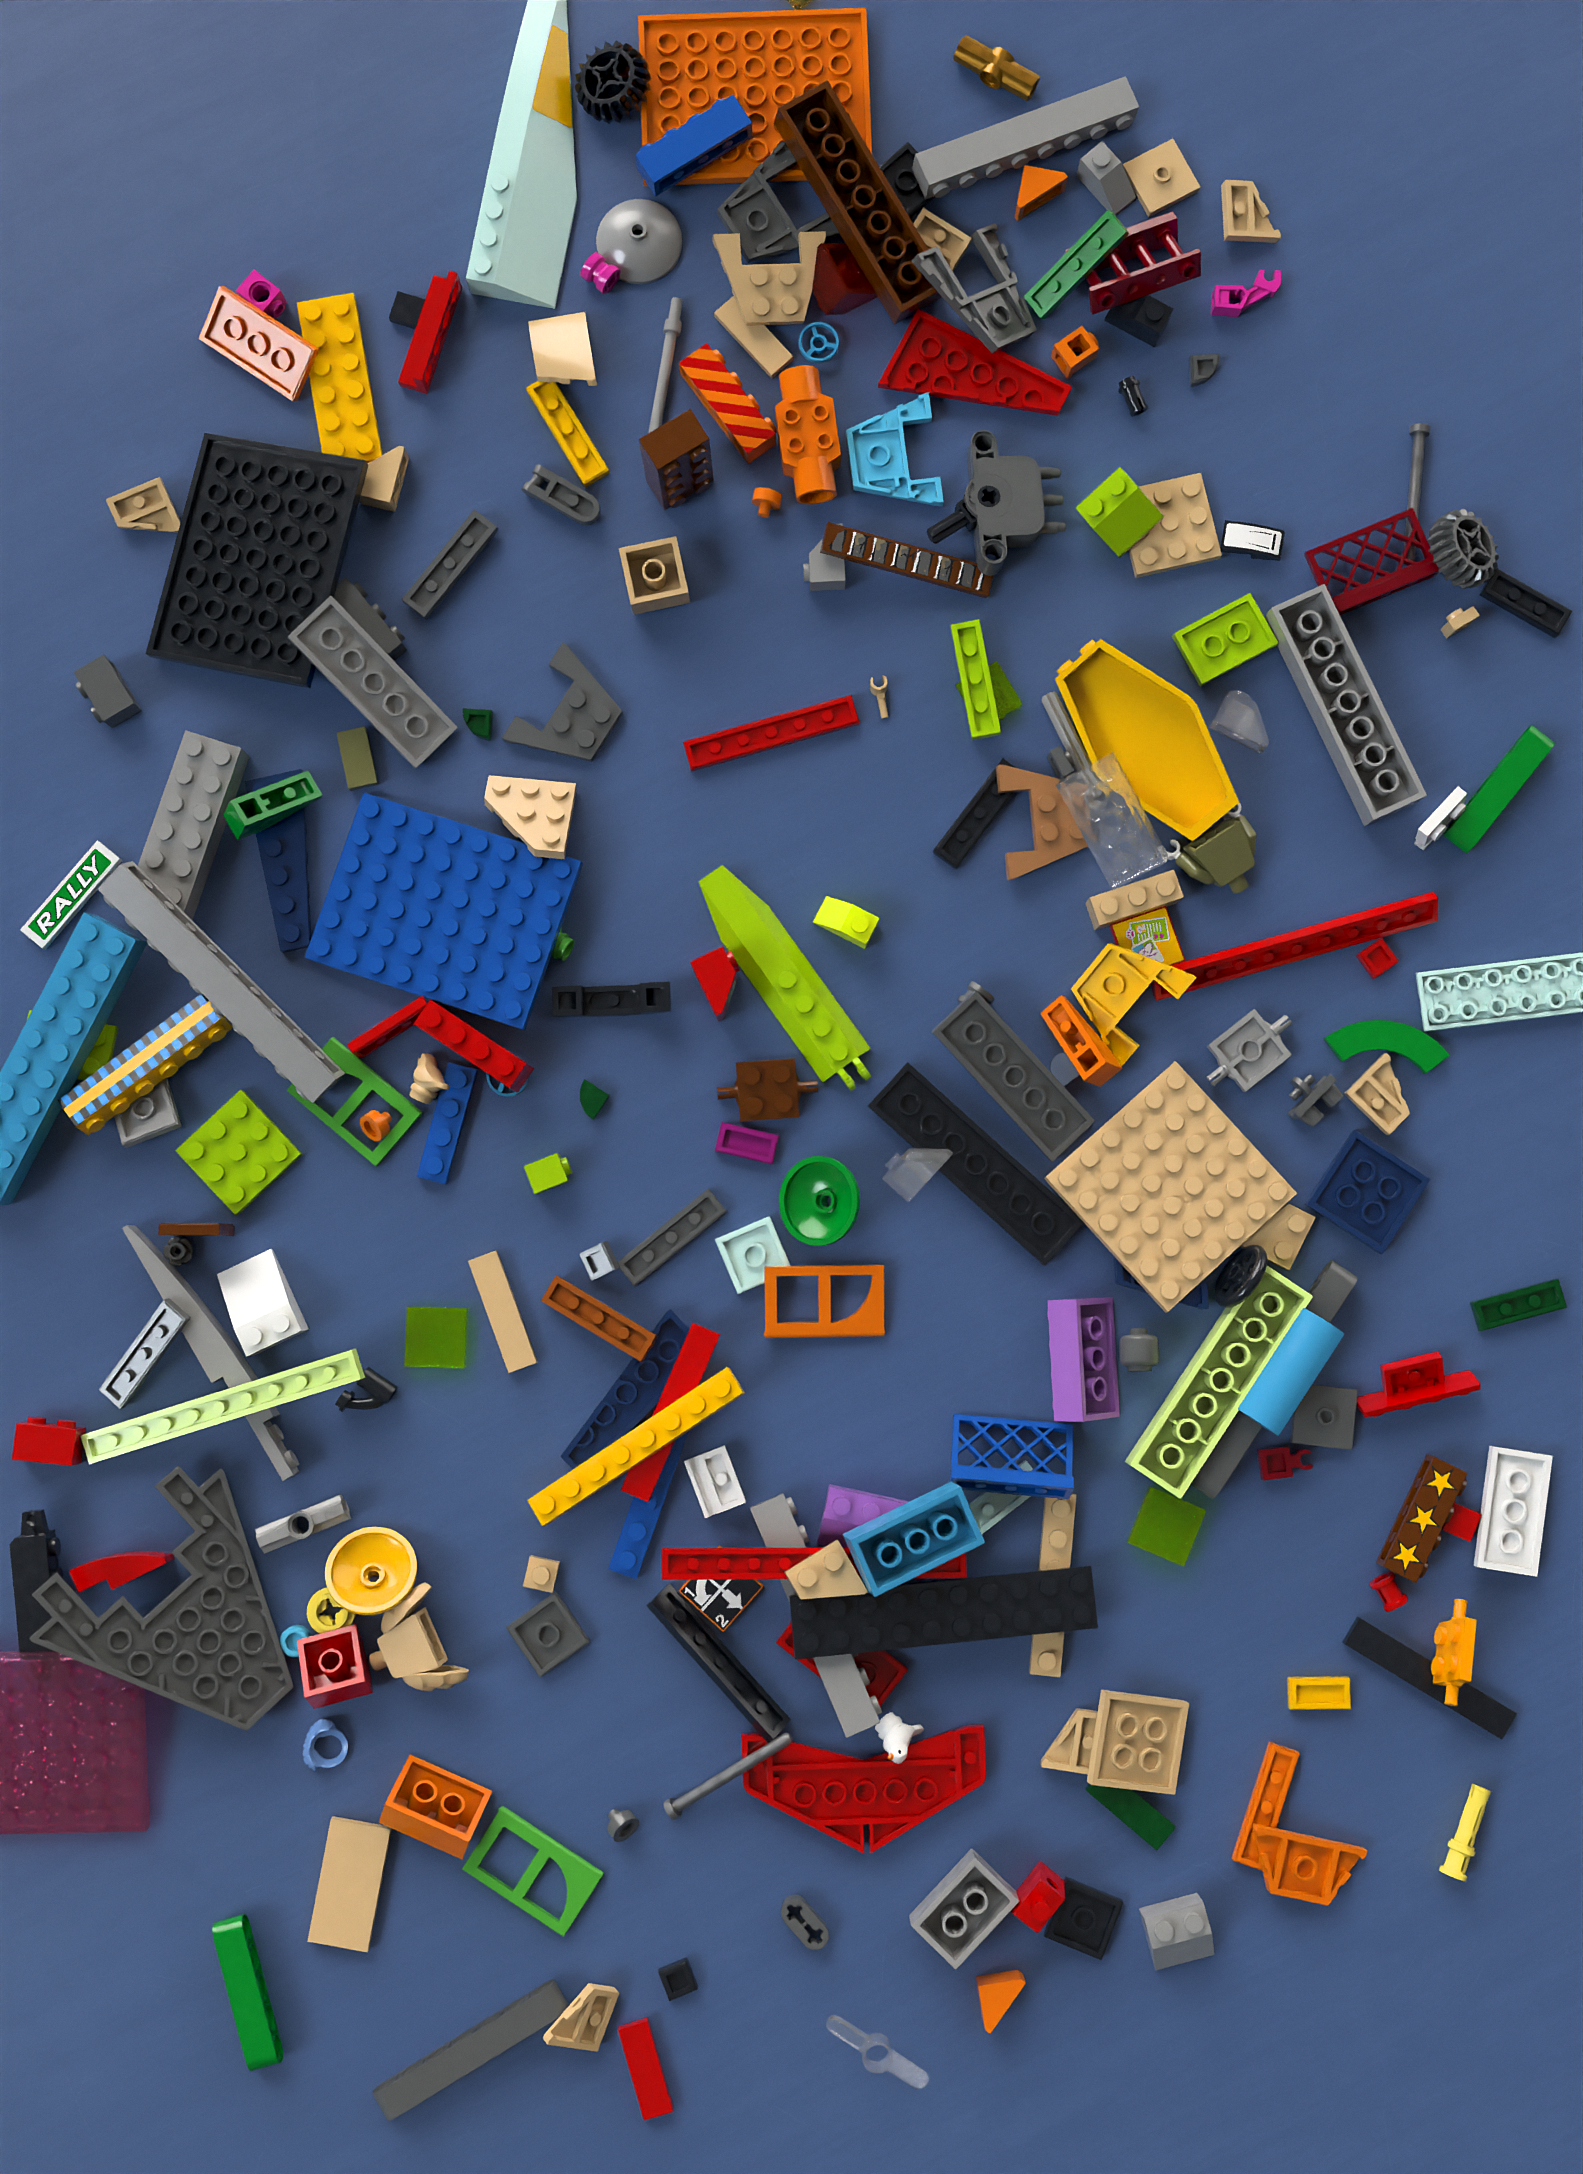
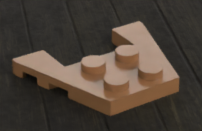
M1006 765L996 766L998 793L1029 792L1034 851L1005 854L1007 881L1018 878L1093 844L1087 786Z

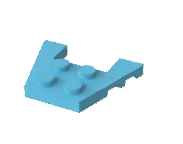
M929 393L919 395L917 399L905 405L900 404L896 409L881 416L879 414L846 430L853 490L933 506H943L944 501L940 477L918 480L910 479L903 426L932 422Z

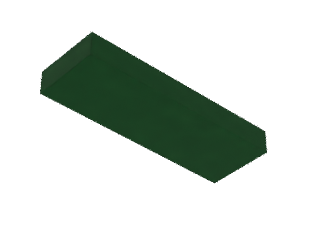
M1552 1279L1470 1302L1478 1331L1492 1329L1567 1308L1559 1279Z
M1088 1784L1085 1788L1090 1795L1156 1851L1176 1828L1169 1819L1134 1790Z

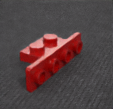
M1437 1351L1380 1365L1383 1391L1357 1397L1356 1405L1364 1417H1378L1395 1410H1406L1428 1402L1435 1403L1445 1398L1467 1395L1470 1392L1480 1390L1481 1385L1470 1370L1445 1376L1443 1358Z

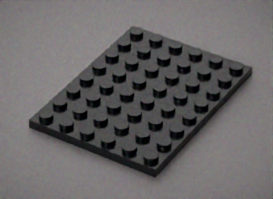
M204 433L146 655L151 658L311 688L316 667L287 637L330 596L334 598L368 463L361 459Z

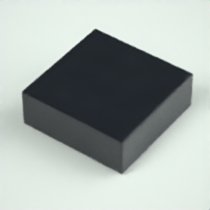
M397 291L389 315L390 322L416 329L425 299Z
M687 1957L658 1969L669 2001L698 1989V1984Z

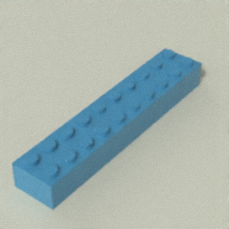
M83 912L0 1072V1206L12 1204L62 1108L58 1099L71 1091L82 1070V1066L93 1049L147 945V942L94 914Z

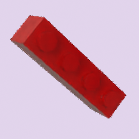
M431 999L414 1022V1025L516 1093L520 1091L534 1070L529 1064Z

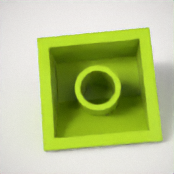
M1121 467L1076 507L1087 523L1119 558L1164 518L1162 513Z

